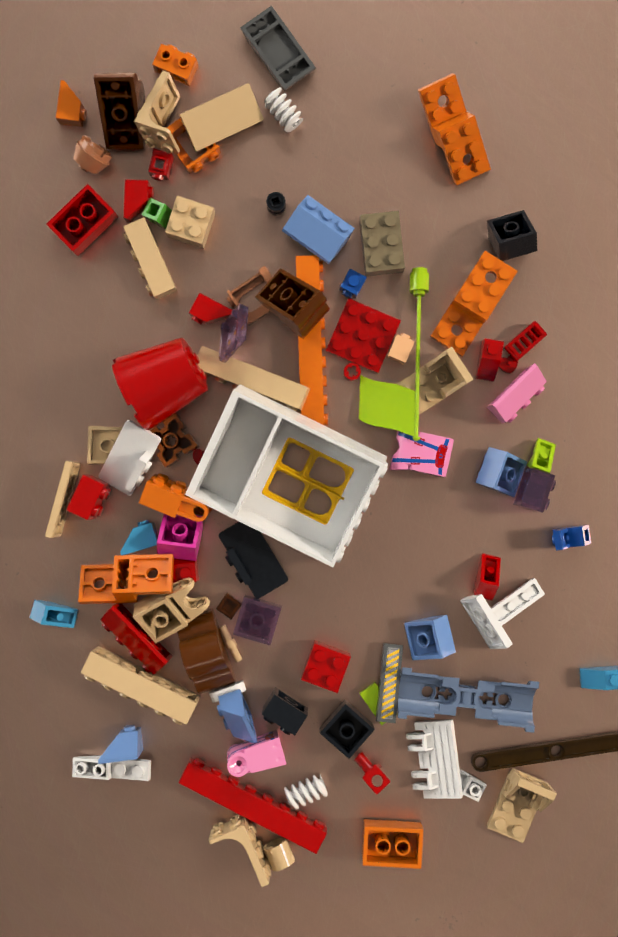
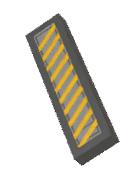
M383 643L376 721L396 723L403 645Z

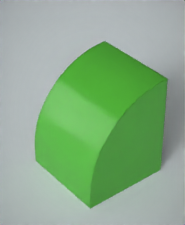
M150 198L142 216L159 227L166 229L172 210L166 204Z

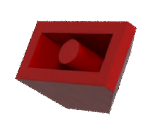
M125 179L124 219L128 223H131L143 212L149 199L154 197V188L151 187L148 180Z
M199 293L189 311L190 316H192L191 320L200 325L202 323L208 325L232 318L235 314L230 308L202 293Z
M486 338L481 341L475 379L495 381L501 362L504 341Z
M482 553L475 579L474 595L482 594L485 599L493 601L499 588L500 557Z

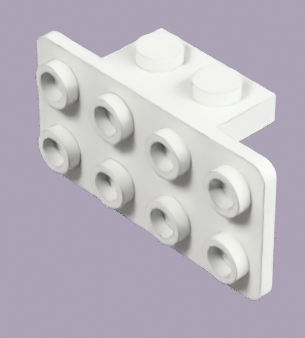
M127 420L99 473V478L126 495H132L135 488L140 487L145 478L142 476L143 473H147L152 465L150 460L161 442V438L151 431L144 429L136 422Z

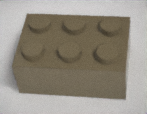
M399 211L360 215L359 222L365 276L403 273L405 263Z

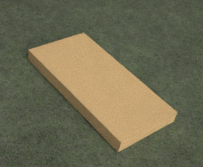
M249 83L179 114L195 151L201 150L264 120Z
M65 461L45 537L55 538L62 535L68 513L66 509L72 499L81 466L78 462Z

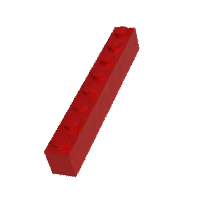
M190 758L178 782L179 784L317 854L327 835V827H325L323 822L317 819L315 821L309 819L308 815L304 812L292 810L287 803H278L273 800L274 798L271 795L257 792V789L252 785H244L239 782L238 778L222 774V770L205 765V762L199 758Z

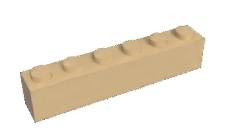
M201 346L198 358L200 363L198 365L200 369H203L206 377L210 374L215 376V381L226 384L227 381L233 383V388L241 384L277 403L286 404V407L294 411L297 409L302 411L310 388L207 347Z

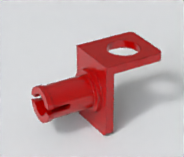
M363 752L354 759L365 772L362 779L375 794H379L390 783V779L380 769L382 766L380 764L373 765ZM375 775H380L383 779V783L379 787L374 786L372 783V778Z

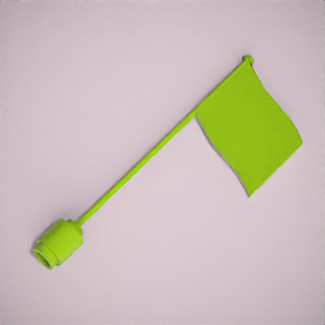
M424 267L413 268L412 273H410V293L417 297L415 391L398 384L374 381L360 375L359 420L375 427L397 430L413 436L414 441L420 440L418 428L421 297H424L429 292V273L427 268Z

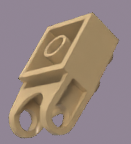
M188 577L174 582L172 594H151L134 604L133 618L155 643L185 628L190 621L208 608L210 604L208 597L190 598L187 596L194 587L195 581L192 578Z

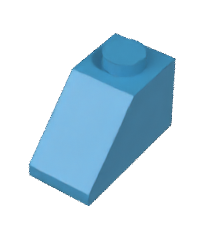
M148 520L137 523L138 527L132 529L120 551L121 556L156 546L158 533L155 523H149Z
M34 600L29 618L41 625L74 628L79 610L50 601Z
M618 666L579 668L581 688L598 690L618 689Z

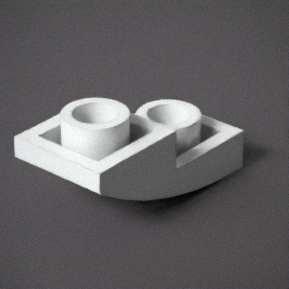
M460 769L463 795L479 802L487 784Z

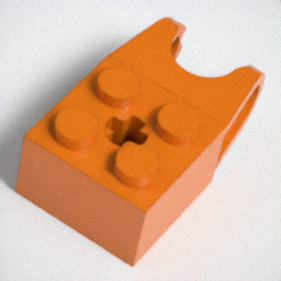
M161 473L153 475L146 482L139 500L140 504L173 518L179 515L197 522L205 520L213 509L211 507L208 509L205 504L186 496L185 493L188 487L184 482L172 481L167 475ZM194 513H197V514H200V515H203V516H202V517H197Z

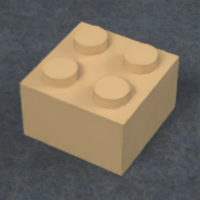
M177 196L165 231L167 237L204 249L216 214L214 207Z

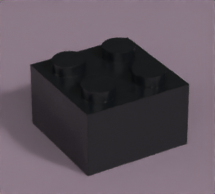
M524 210L487 220L488 239L498 259L501 261L537 251V232Z
M275 687L263 706L262 715L268 723L279 725L280 730L285 734L290 735L291 733L295 736L308 716V708Z
M345 699L319 728L320 734L348 759L351 758L375 730L374 725Z

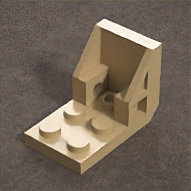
M453 347L445 350L420 368L419 415L473 380ZM416 372L397 384L415 391Z
M512 768L506 777L487 823V828L523 843L536 811L542 812L555 800L557 793L548 782Z

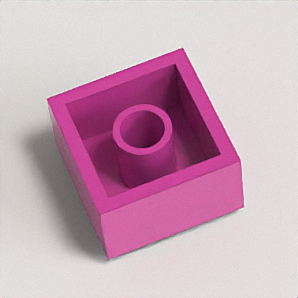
M164 514L157 539V553L173 554L176 559L196 561L203 532V521L197 522L179 515L173 518Z

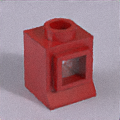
M153 148L148 169L152 179L157 181L169 180L174 161L172 153L169 154L163 150Z

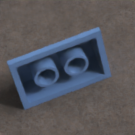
M307 195L297 206L282 231L329 264L348 242L355 228Z

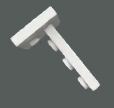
M532 578L491 608L482 594L466 596L460 602L490 649H506L513 643L502 625L544 596L545 593L537 580Z

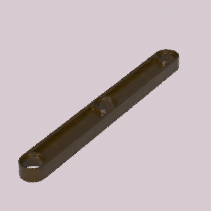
M618 731L478 752L472 756L471 763L476 771L484 772L617 752ZM553 746H560L561 752L559 755L551 754ZM478 757H483L485 759L484 766H476L475 760Z

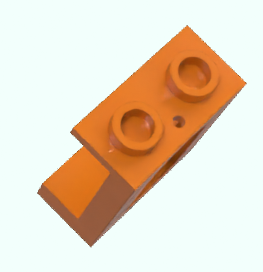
M181 118L166 127L171 131L180 149V152L176 155L189 174L200 171L205 163L208 161L212 162L219 157L221 153L220 147L214 143L206 147V153L193 161L177 140V137L186 131Z

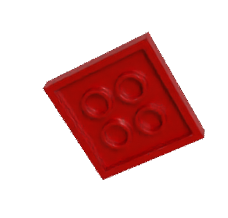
M348 298L326 352L356 363L378 374L401 320Z

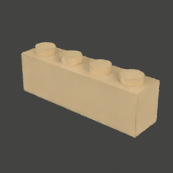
M145 217L123 226L125 233H123L124 239L127 244L131 243L133 248L130 251L134 261H138L141 266L138 268L142 279L146 278L149 284L146 285L149 295L154 296L158 300L176 292V286Z

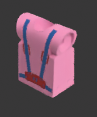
M400 431L397 432L396 439L399 449L392 455L389 470H411L438 477H446L454 439L418 432L420 440L414 441L413 436Z
M275 730L257 736V743L244 741L243 743L230 746L227 751V769L229 773L233 776L241 777L250 772L255 773L286 765L278 731Z

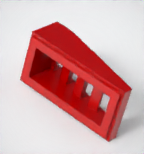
M533 321L509 342L504 349L517 362L546 337L547 333L536 321ZM525 334H527L528 337L533 341L532 343L527 339ZM519 339L526 345V347H527L526 349H525V347L518 341ZM513 344H515L517 348L521 351L520 354L512 346Z

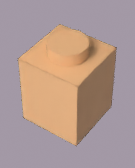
M401 333V335L397 334L387 358L404 365L415 341H412V337Z

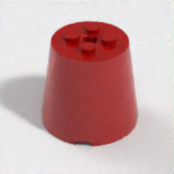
M182 337L112 360L114 362L112 368L118 387L127 405L132 404L137 412L134 414V417L146 430L154 428L208 391L207 377L203 369H200L198 365L200 360Z

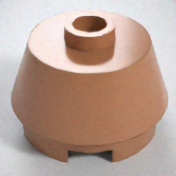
M83 135L80 141L76 143L73 159L85 172L89 171L93 174H98L110 165L111 153L101 144L97 145L94 142H90L91 138Z

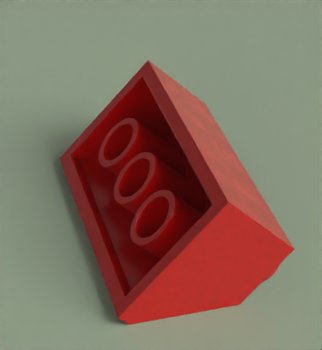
M122 603L113 605L100 619L103 622L102 626L108 632L112 631L116 636V641L122 646L125 645L129 649V654L135 660L139 659L143 663L142 667L146 672L155 675L172 658L173 655L160 642L155 643L133 618V614Z

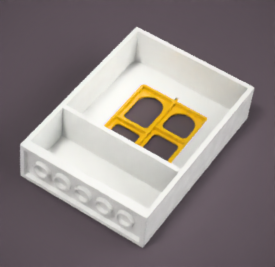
M240 384L233 389L185 495L334 567L336 562L340 563L346 548L344 545L348 547L354 533L352 529L358 528L363 515L361 512H366L370 504V494L374 496L380 482L378 478L384 477L389 463L386 462V455ZM290 443H294L310 452L302 471H297L282 463V458ZM317 457H323L343 468L345 480L341 485L331 487L310 477L309 473ZM277 471H281L305 484L298 502L293 503L269 491V485ZM312 489H318L330 497L332 505L325 514H316L305 508V503Z

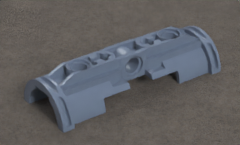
M402 667L397 705L398 718L407 719V715L434 718V714L456 716V708L463 707L475 709V718L497 720L498 725L522 727L525 732L534 733L535 725L533 722L532 706L533 696L536 690L539 689L538 681H528L527 684L479 680L477 687L459 684L460 678L412 672V668ZM425 686L432 688L430 696L422 695V689ZM435 687H438L439 692H445V689H448L451 695H447V698H444L443 694H437L438 698H435ZM484 693H486L488 697H493V693H495V703L492 704V699H485V702H483L482 699L479 697L483 696ZM502 694L508 696V702L504 705L498 702V698Z

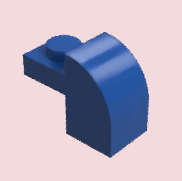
M589 524L554 529L552 542L556 551L591 544Z

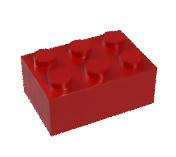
M87 184L46 225L79 256L118 218V215Z

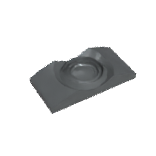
M272 5L240 27L252 49L261 58L272 77L284 91L316 69Z

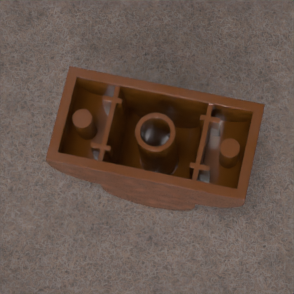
M95 73L93 79L106 149H144L145 140L134 122L138 111L145 103L142 80H138L136 73Z
M281 268L255 296L265 308L277 316L290 330L302 339L308 335L330 310L326 304L327 299L320 290Z
M213 609L204 611L190 621L188 626L177 631L184 668L190 680H193L199 694L236 682Z

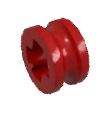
M356 363L347 364L343 371L344 376L350 381L358 379L361 373L359 365ZM355 367L357 375L350 377L347 369Z

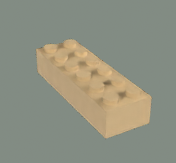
M97 646L90 652L81 671L87 680L92 682L96 680L102 683V687L105 689H114L120 692L119 695L126 699L132 698L137 700L138 705L145 708L149 706L155 709L154 712L158 715H167L173 718L172 721L179 725H187L201 697L157 674L153 675L146 672L143 667L100 646Z

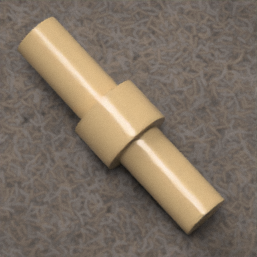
M226 625L219 627L227 650H230L235 662H239L242 660V657L236 647L237 642L235 638L231 637Z

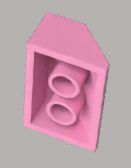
M534 363L527 367L486 407L502 424L507 421L511 423L518 416L516 412L520 408L525 409L531 403L529 399L534 394L538 396L545 389L543 385L547 381L538 366Z

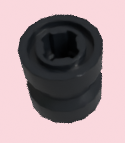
M280 192L269 194L266 200L269 213L275 216L281 215L286 208L285 197Z

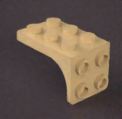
M162 71L159 78L156 79L153 89L147 95L146 101L138 111L134 122L147 146L162 149L169 154H178L180 149L171 131L164 126L181 96L170 73Z
M238 814L233 816L229 822L215 824L209 835V844L223 839H233L241 843L246 849L261 887L269 885L272 868L268 859L263 854L264 846L262 841L257 840L255 835L257 830L254 823H250L249 819Z

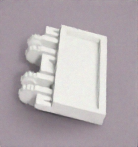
M453 719L415 721V730H423L424 732L407 733L406 738L409 740L422 739V744H411L408 746V751L418 752L420 769L428 768V770L411 772V777L427 778V782L412 784L413 789L423 790L424 799H461L463 793Z

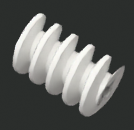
M279 87L267 96L264 103L265 108L270 109V114L275 115V120L280 121V126L284 127L285 132L288 133L297 128L304 118L299 119L302 112H294L297 106H289L292 100L285 101L284 99L287 94L280 95L282 88Z
M313 775L312 782L305 778V785L298 781V788L291 784V791L284 787L291 808L293 806L296 810L299 809V802L302 806H306V799L309 803H313V796L320 800V793L324 797L328 796L321 775L319 779Z

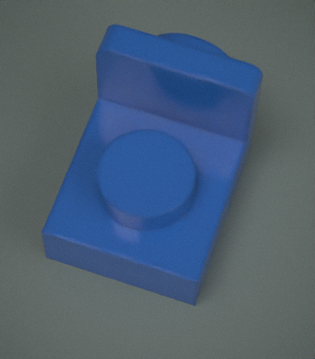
M349 269L339 288L342 291L341 294L350 299L352 297L357 298L367 277Z

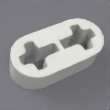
M241 680L209 692L212 702L219 701L218 696L238 689L244 692L246 687L244 681Z

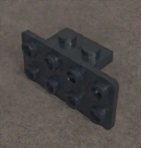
M237 522L219 533V538L227 550V556H225L230 566L234 565L237 570L235 573L240 583L244 582L245 585L249 586L255 598L263 597L288 581V576L260 531Z

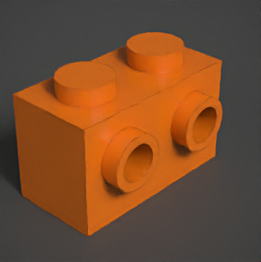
M164 44L160 45L152 64L155 72L159 74L162 71L169 72L173 80L189 87L198 68L197 58L193 54L180 52L175 46L170 44L167 46Z

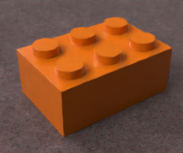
M364 819L362 840L363 866L421 869L423 827L421 822Z

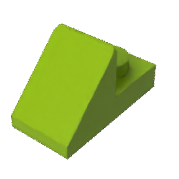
M538 438L535 442L533 455L527 466L549 475L556 444Z

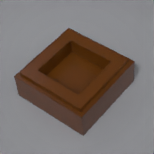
M226 593L216 609L232 620L243 603L229 593Z

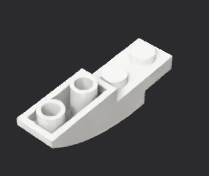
M102 755L73 757L72 777L101 780L116 778L149 781L151 779V760L148 759L98 764V759Z

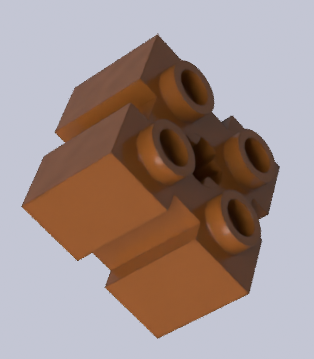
M174 414L163 422L165 427L162 429L156 426L150 430L161 438V442L158 445L160 452L156 455L166 468L179 461L178 455L182 452L188 455L200 447L192 434H185L183 430L187 427L178 414ZM170 436L176 438L174 445H168Z

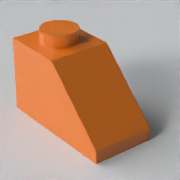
M61 80L56 119L61 125L83 127V121H86L87 110L68 84Z

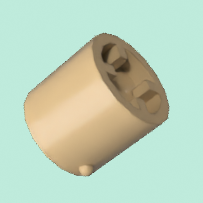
M284 837L273 839L263 847L273 871L283 870L295 861L287 839Z

